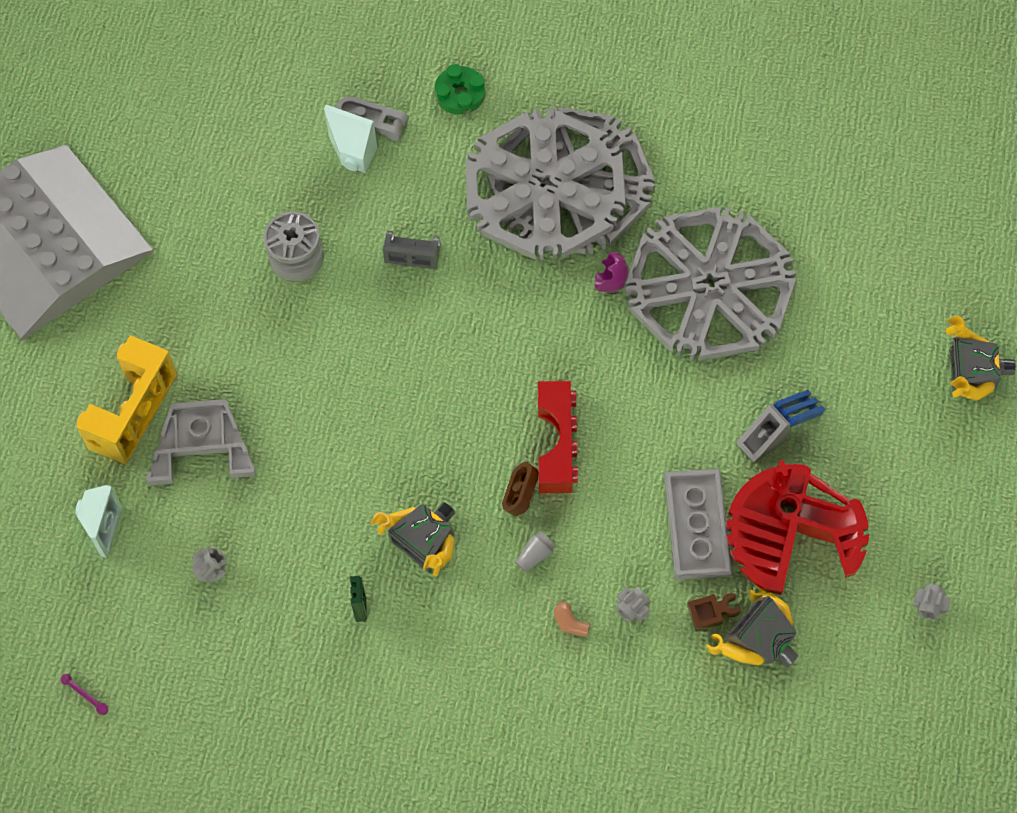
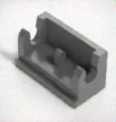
M387 230L383 246L384 263L430 269L437 268L441 247L440 237L434 236L433 241L395 237L392 235L393 231Z

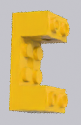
M131 335L126 343L120 345L117 352V359L126 380L134 384L132 395L128 401L123 402L120 408V415L118 416L89 404L87 410L83 411L77 420V429L89 450L127 465L178 375L168 350Z

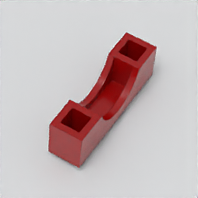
M538 381V418L551 423L560 436L557 445L550 452L539 457V493H572V483H578V466L572 467V458H577V441H572V432H577V416H571V407H576V391H571V381Z

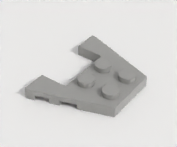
M226 399L174 403L170 405L161 432V440L158 449L155 450L151 470L146 477L148 486L173 484V457L229 452V473L231 478L256 476L254 466Z

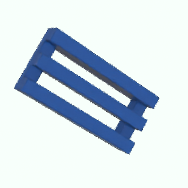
M809 390L778 400L774 404V407L790 423V427L819 417L826 410L823 406H816L819 402L816 398H809L811 395ZM809 408V411L803 412L793 417L789 416L791 414L799 413L801 410Z

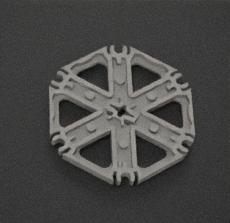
M556 107V110L607 132L608 137L611 136L613 138L612 145L607 148L613 149L619 146L620 151H628L638 171L637 177L624 175L625 203L630 206V212L614 227V230L586 245L587 251L591 254L593 253V243H599L604 250L606 249L607 239L611 247L650 207L652 195H646L644 192H654L655 179L635 131L631 135V127H627L624 131H619L621 120H615V116ZM549 108L552 112V119H554V109ZM538 111L537 116L543 118L540 111ZM565 126L559 127L556 130L557 161L574 152ZM519 128L498 147L512 153L530 136V133L525 128ZM521 157L531 162L530 158ZM598 170L577 182L604 195H608L614 190L612 172ZM487 174L493 195L502 192L505 185L511 184L491 174ZM550 181L541 182V187L550 186ZM533 207L504 222L505 228L507 229L509 226L510 233H513L516 229H521L523 231L519 234V237L530 239L534 235ZM568 210L577 234L594 224V221ZM582 247L573 253L585 255L586 249Z
M547 109V116L545 118H539L537 110H533L532 120H530L529 111L479 137L478 142L474 143V149L480 153L473 154L468 152V159L466 158L467 214L470 221L482 219L481 222L476 224L477 231H481L482 236L536 260V250H538L540 260H543V253L545 251H551L554 260L558 258V249L562 252V258L570 255L614 230L618 219L611 216V214L616 213L622 216L625 209L623 159L619 146L613 149L607 148L612 145L613 141L611 136L608 137L607 132L557 110H554L555 118L552 119L550 109ZM565 126L589 137L590 142L587 145L557 161L556 130L559 127ZM519 128L527 129L530 133L531 162L499 148L497 141ZM605 166L612 168L614 190L608 195L601 194L577 183ZM482 170L513 184V186L489 199H481L477 194V174ZM550 181V186L541 187V182ZM559 206L594 221V224L573 237L563 236L560 227ZM533 207L534 235L530 239H523L500 227V224Z
M723 206L663 217V221L660 219L657 221V227L661 231L654 232L649 227L647 229V236L643 233L625 284V295L636 296L635 299L628 300V307L630 312L671 353H673L675 345L678 344L677 356H680L681 351L686 348L691 350L690 360L696 358L697 351L701 352L698 356V361L757 351L760 347L766 345V340L762 337L763 334H768L772 339L776 337V332L779 334L797 278L795 277L796 270L787 271L784 268L792 266L793 259L790 258V253L749 214H747V219L743 223L744 213L740 211L737 218L729 216L730 208L728 207L725 209L724 215L720 216ZM702 224H710L714 227L705 257L679 233L680 229ZM743 236L754 238L770 255V258L732 264L737 246ZM652 252L660 253L680 273L647 280L641 278L646 259ZM708 278H711V280L715 282L714 287H710V285L706 283V280ZM770 286L778 288L780 296L773 315L766 317L741 293L742 291ZM689 301L681 327L676 334L668 333L650 315V311L654 307ZM716 309L742 333L743 339L741 341L720 346H710L706 342Z

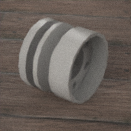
M292 211L282 213L269 222L263 237L270 266L275 274L286 281L293 282L307 280L314 276L322 267L324 260L320 234L314 220L304 213Z

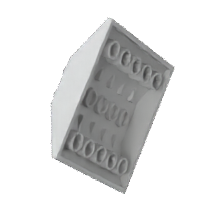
M67 145L17 159L0 170V313L21 340H24L154 252Z

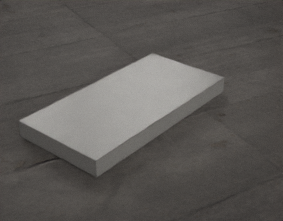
M720 469L664 472L675 580L730 577L732 569L729 545L727 543Z

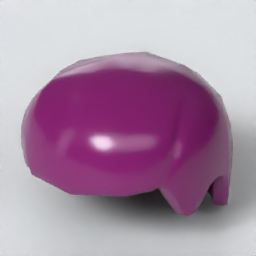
M611 252L608 254L607 259L602 260V264L606 266L605 271L595 275L594 286L596 291L618 292L627 282L629 270L625 258L620 253Z

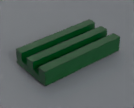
M350 576L351 606L356 622H366L367 602L362 577Z

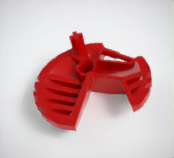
M784 460L779 461L777 466L764 470L752 477L734 497L728 515L732 516V520L727 519L726 529L732 533V535L727 534V543L735 548V550L730 549L731 556L735 562L746 567H740V571L753 584L764 591L781 595L796 532L816 539L834 543L845 578L854 576L866 555L867 550L861 551V549L867 546L869 542V534L864 535V532L869 528L868 519L860 500L855 498L850 500L829 487V484L813 475L807 465L785 464ZM808 483L823 493L826 492L845 506L807 496ZM785 505L791 506L794 512H784L781 507Z

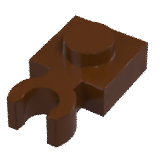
M715 594L687 602V608L695 631L723 624V615L728 617L738 616L741 613V608L732 609L727 605L728 602L736 600V594H726L718 602Z

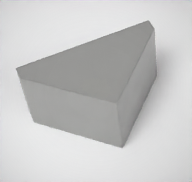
M771 404L736 443L755 463L786 441L790 423Z

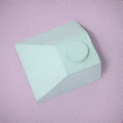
M325 105L324 112L329 137L341 165L348 170L365 173L378 149L374 121Z
M108 485L86 490L82 500L80 499L77 502L75 511L76 516L101 557L104 558L108 556L122 510V505L112 486Z

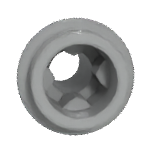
M539 531L536 535L533 534L514 562L527 573L531 568L553 554L552 550L556 546L545 534Z

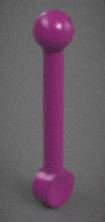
M69 674L61 676V683L69 685L95 706L98 714L105 715L108 713V706L105 703H99L73 682Z

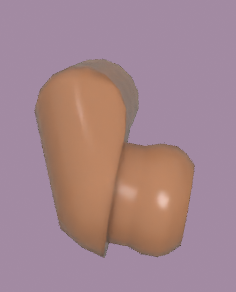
M560 602L554 609V618L560 629L565 633L587 637L590 623L575 620L570 604Z

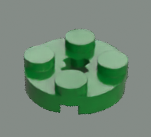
M458 64L450 65L447 70L438 76L435 82V95L438 104L443 110L457 115L463 114V111L470 109L471 112L476 110L485 99L484 77L472 68ZM464 87L466 91L459 92V94L455 93V88Z

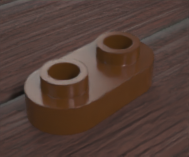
M523 462L514 469L502 501L503 509L512 516H519L528 510L538 482V469L528 462Z

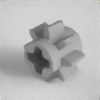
M207 547L205 550L200 549L192 557L195 560L191 565L193 573L201 581H208L209 583L214 579L219 581L226 573L224 569L227 565L226 557L217 548Z
M928 584L925 585L924 590L918 589L913 606L919 607L917 613L926 619L937 620L940 614L945 616L946 612H948L951 598L945 597L946 590L942 587Z
M625 587L616 596L618 598L616 601L619 604L615 609L627 622L630 623L636 619L640 623L649 615L648 611L650 609L647 606L651 602L641 589L635 587L630 591Z

